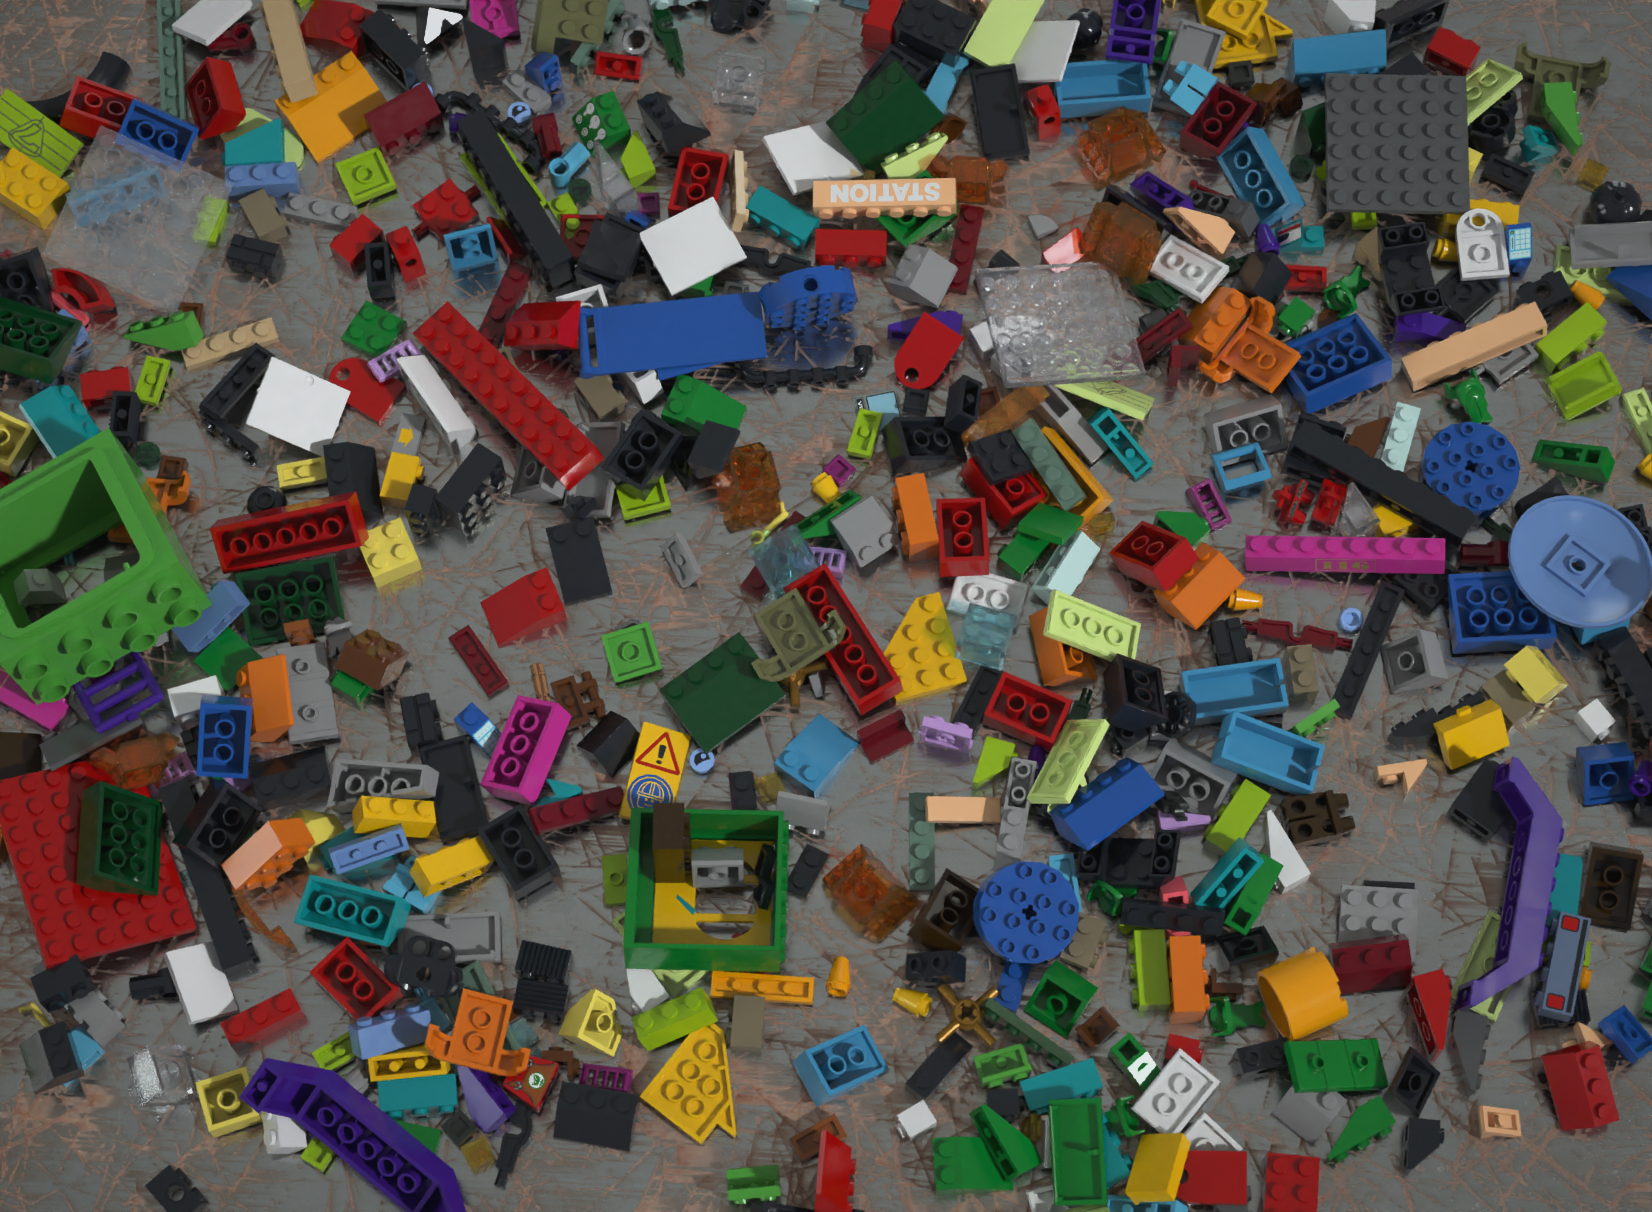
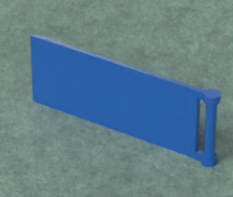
M759 292L587 309L580 307L578 338L581 358L579 373L582 379L609 374L767 358ZM588 317H593L598 359V367L594 368L591 367L586 321Z

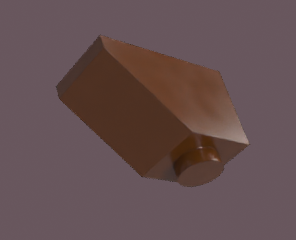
M1386 416L1355 427L1351 435L1346 434L1344 442L1361 448L1365 454L1374 458L1391 418Z

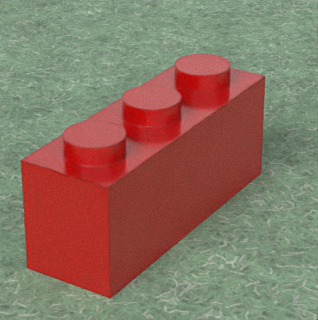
M816 229L815 265H844L848 268L857 266L879 268L886 266L887 230Z
M288 988L221 1022L220 1025L230 1046L235 1052H238L305 1018V1014L291 988Z

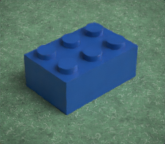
M202 695L196 776L248 779L253 698Z

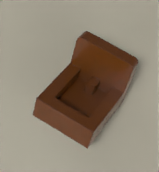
M1282 77L1272 83L1281 87L1279 94L1281 99L1278 104L1284 116L1287 117L1303 106L1298 86Z
M1211 968L1208 975V984H1205V991H1209V998L1228 996L1230 1002H1236V999H1240L1243 994V983H1217V969Z
M1100 1007L1085 1023L1079 1025L1075 1030L1079 1033V1040L1085 1046L1095 1048L1100 1046L1120 1025L1104 1007Z
M549 1047L548 1050H542V1059L556 1062L559 1066H567L568 1081H574V1074H579V1059H575L573 1051H564L563 1047Z

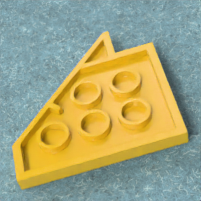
M1194 0L1199 24L1225 31L1205 21L1206 15L1216 0ZM1263 12L1246 41L1225 31L1226 35L1213 69L1225 68L1230 62L1251 60L1252 64L1276 61L1278 60V51L1275 40L1292 38L1293 30Z
M940 592L915 598L883 653L900 678L904 690L894 696L896 703L967 684V678Z
M714 1023L690 1033L640 1095L641 1100L700 1145L703 1144L717 1125L733 1138L737 1136L725 1034Z

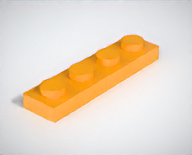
M712 971L710 998L734 1000V995L765 997V1002L813 1005L814 978Z

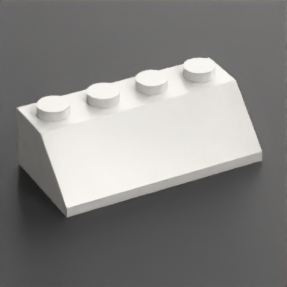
M425 355L398 358L397 362L403 381L451 451L454 452L476 439L475 429L478 426L471 415L466 416L463 412L465 407L459 397L454 398L450 393L452 388L446 379L441 380L438 373L440 371L433 360L429 362Z

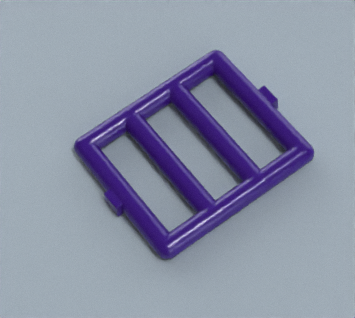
M132 651L125 656L130 655L133 660L132 663L85 689L81 681L72 685L74 692L98 733H104L127 719L130 722L138 718V713L164 699L162 690L140 652ZM136 671L140 672L142 679L93 705L89 697ZM144 688H149L152 695L102 721L99 713Z

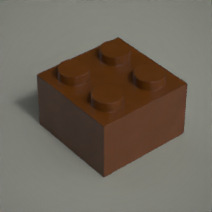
M367 629L345 642L336 668L378 691L400 677L409 652L403 649L399 643L388 641L381 637V634L377 631Z

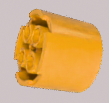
M1314 947L1257 972V983L1265 1007L1282 1037L1287 1038V1041H1296L1348 1017L1347 1001L1344 997L1340 999L1341 991L1337 984L1339 980L1325 955L1321 951L1316 953Z

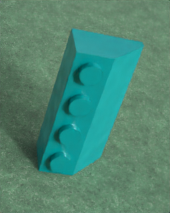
M69 385L50 386L18 406L53 459L100 433L98 426L95 425Z
M310 874L293 923L389 947L404 930L412 905L402 897Z

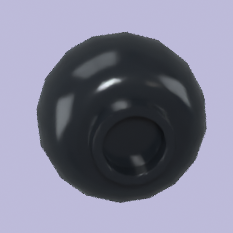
M1083 8L1073 13L1067 19L1080 22L1072 48L1085 51L1092 49L1099 42L1103 21L1098 13L1091 9Z
M262 486L256 488L250 494L247 500V512L253 513L287 506L288 501L284 493L278 488Z

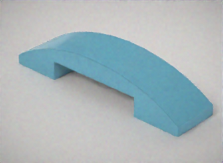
M963 53L955 68L944 63L939 64L925 92L942 113L947 108L948 100L965 68H968L972 60Z

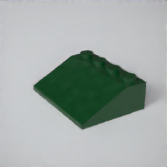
M895 60L825 123L872 177L876 179L884 172L881 163L885 162V157L893 153L899 155L905 152L907 146L918 142L942 121L945 116L905 67Z
M0 297V369L52 384L63 369L82 327V321Z
M335 553L291 560L235 573L237 586L251 603L242 612L250 646L287 639L283 623L308 619L314 634L324 632L327 620L333 621L339 617L346 621Z
M740 632L659 689L664 702L705 754L711 752L786 697V694L777 682L763 681L759 678L751 664L759 657Z
M102 781L83 790L76 884L97 891L157 896L163 802Z

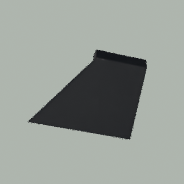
M699 435L682 436L684 444L669 465L686 492L694 477V473L687 460Z

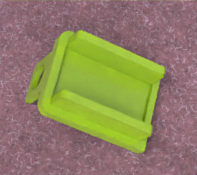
M1595 352L1545 379L1567 421L1619 395L1622 391L1618 379L1602 352Z

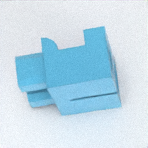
M1181 60L1175 72L1183 76L1184 79L1180 85L1169 79L1162 89L1171 97L1170 99L1193 115L1205 98L1189 88V86L1207 97L1219 79L1196 64L1191 65Z
M411 855L404 865L398 864L396 872L390 880L386 881L382 889L386 894L405 899L412 905L411 909L421 915H428L441 891L423 897L409 873L416 857Z

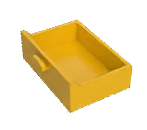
M1492 699L1471 708L1470 706L1459 708L1456 710L1457 714L1433 724L1438 735L1444 763L1451 770L1510 745L1502 709Z
M1183 1133L1141 1134L1125 1193L1135 1205H1138L1140 1202L1175 1201L1191 1144Z

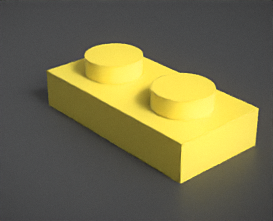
M324 457L276 465L281 491L327 483Z

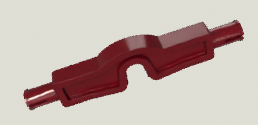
M1262 618L1259 619L1258 623L1242 621V625L1245 624L1247 631L1256 632L1257 638L1279 641L1286 647L1312 644L1313 648L1335 651L1336 647L1352 649L1353 639L1338 637V632L1306 625L1303 627L1301 637H1295L1293 635V624L1289 621H1275Z

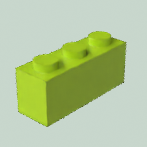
M1586 302L1535 345L1534 349L1539 354L1537 360L1551 374L1558 368L1563 370L1571 362L1570 358L1575 354L1580 356L1588 348L1587 344L1592 340L1596 342L1605 334L1604 328L1607 321Z
M1247 779L1244 780L1242 785H1235L1229 795L1232 798L1229 805H1222L1216 815L1219 820L1215 826L1210 824L1203 834V837L1206 838L1203 846L1220 857L1227 852L1239 837L1243 840L1245 839L1271 797V794Z
M1165 929L1134 930L1132 938L1128 939V952L1133 954L1134 963H1130V977L1135 979L1136 988H1132V1002L1137 1004L1138 1011L1169 1010L1171 1001Z
M702 987L631 1017L637 1037L647 1051H651L718 1021L712 1001Z

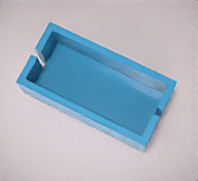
M1116 59L1067 63L1062 81L1052 82L1053 93L1060 108L1061 118L1149 112L1151 91L1148 80V68L1145 63Z
M1280 658L1182 671L1179 677L1181 692L1189 695L1196 703V721L1194 726L1222 722L1223 718L1233 711L1253 718L1285 713L1289 706L1285 684H1282L1284 676Z
M1236 711L1223 718L1218 738L1221 740L1216 743L1211 764L1295 796L1313 792L1318 771L1315 769L1320 767L1325 745Z

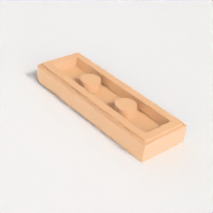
M927 796L925 798L926 823L999 824L1001 822L1000 797Z

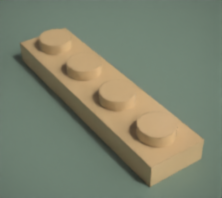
M734 150L729 165L731 231L741 232L743 223H747L749 218V209H746L749 194L745 193L748 177H744L747 170V161H744V152L740 150Z
M272 317L202 339L196 346L182 349L181 352L186 367L190 371L246 353L255 343L264 347L280 341Z

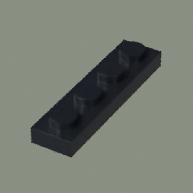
M255 343L202 400L199 409L219 422L264 373L271 357L275 358L276 355Z
M1123 897L1120 924L1222 936L1225 908Z

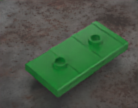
M1377 1038L1286 1041L1283 1044L1295 1093L1384 1090L1389 1085Z
M1102 1097L1050 1099L1048 1110L1055 1206L1108 1204Z

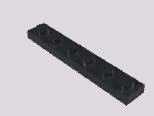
M1382 580L1332 700L1335 698L1340 705L1334 711L1336 715L1351 720L1405 589Z

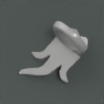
M623 11L621 19L628 23V28L622 37L623 47L630 54H641L650 45V27H652V22L647 19L644 21L636 13ZM634 30L644 32L645 41L639 48H632L627 44V38Z
M339 617L333 621H326L323 631L331 649L327 658L335 655L336 648L339 654H341L345 642L352 638L349 630L353 627L352 621L347 622Z
M356 1058V1067L347 1074L339 1075L361 1094L369 1087L378 1088L377 1081H368L370 1078L368 1059H366V1067L363 1071L361 1070L364 1067V1061Z

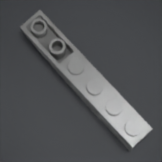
M1008 341L992 355L990 368L1090 464L1094 463L1108 450V446L1078 410L1014 345Z
M1012 757L993 872L1010 863L1021 861L1030 806L1027 796L1033 786L1037 761Z

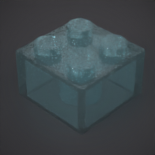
M796 524L785 528L748 551L772 594L820 567Z
M970 603L958 637L954 658L1002 671L1014 635L1017 615Z

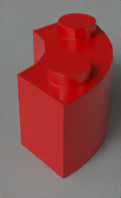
M68 268L51 269L55 292L73 296L78 301L81 310L97 313L115 308L109 291L95 277Z

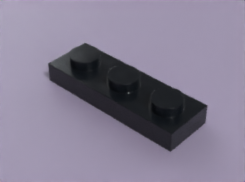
M202 410L198 412L202 420L201 425L209 432H213V430L220 435L219 438L228 446L231 444L238 448L237 451L244 458L249 459L251 457L258 462L263 456L258 444L223 419L218 422Z
M982 662L951 722L952 724L960 722L968 725L970 729H973L972 738L1003 674L1002 670Z

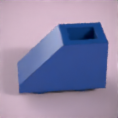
M540 52L524 66L525 73L547 93L550 90H555L562 81L559 57L555 54Z

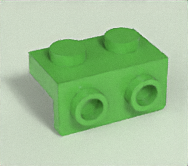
M1023 1043L973 1057L981 1088L996 1089L1002 1087L1003 1082L1009 1080L1017 1083L1028 1079V1075L1032 1073V1066L1028 1062Z
M777 1164L726 1170L728 1201L734 1200L735 1204H744L750 1202V1199L760 1198V1201L776 1200V1196H781Z

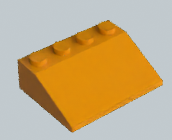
M352 51L313 75L318 91L317 95L291 103L288 94L274 100L280 117L291 131L300 138L303 146L317 164L367 132L364 114L387 102L365 67Z
M1044 426L1041 431L1087 496L1068 511L1084 517L1083 524L1077 529L1079 530L1097 517L1114 499L1053 428ZM1033 465L1034 468L1031 474L1048 494L1041 503L1064 510ZM1051 542L1052 547L1057 546V544Z

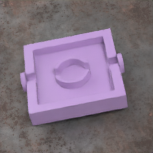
M924 716L922 726L920 725L918 735H921L920 741L967 754L973 745V729H970L968 725L960 722L948 723L939 716Z

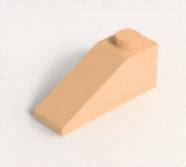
M1183 207L1165 208L1163 211L1194 244L1209 256L1222 255L1235 233L1228 222L1221 217Z

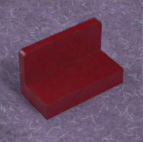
M1171 345L1167 363V387H1177L1180 370H1196L1200 346Z
M901 709L857 731V740L870 763H874L914 742V738L905 724L906 717Z

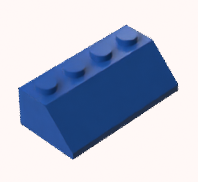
M1125 757L1117 761L1106 772L1099 774L1092 782L1078 789L1070 804H1058L1057 807L1050 811V815L1059 836L1088 851L1165 794L1140 763Z

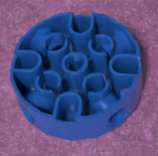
M834 265L809 267L784 274L779 277L780 282H768L759 291V298L765 315L764 319L770 325V328L792 327L795 331L806 328V324L816 323L817 326L828 324L830 322L829 319L854 311V306L858 302L850 269L842 267L835 270Z
M1463 422L1451 424L1434 435L1421 458L1418 479L1419 482L1427 485L1429 490L1447 496L1451 502L1458 506L1470 509L1477 516L1475 521L1485 520L1488 516L1495 515L1504 508L1518 484L1520 465L1516 450L1503 434L1488 425Z
M1020 861L998 868L981 883L974 899L973 922L981 940L992 954L1011 963L1038 964L1056 957L1070 944L1078 926L1079 904L1072 885L1058 870L1042 862ZM1027 909L1030 915L1026 916L1022 913V910Z

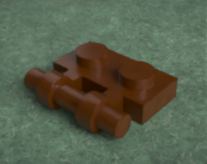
M590 671L581 674L583 682L578 684L575 681L574 675L550 683L556 702L572 716L566 730L590 723L587 714L590 712H595L597 720L606 717L604 700L599 697L597 681L593 679ZM587 692L590 702L583 703L580 693Z

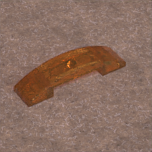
M1035 376L992 407L961 436V439L968 446L971 441L1005 431L1029 410H1034L1051 395Z
M231 883L236 902L252 927L276 947L291 953L298 951L279 925L270 931L245 899L252 892L247 889L235 890Z

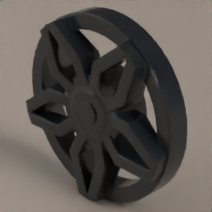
M1178 691L1169 692L1164 695L1165 703L1169 700V707L1166 708L1168 716L1166 730L1162 724H1158L1156 727L1162 735L1177 739L1184 737L1194 729L1196 703L1185 693ZM1180 696L1183 697L1187 702L1182 703ZM1184 720L1187 724L1186 727L1182 723Z

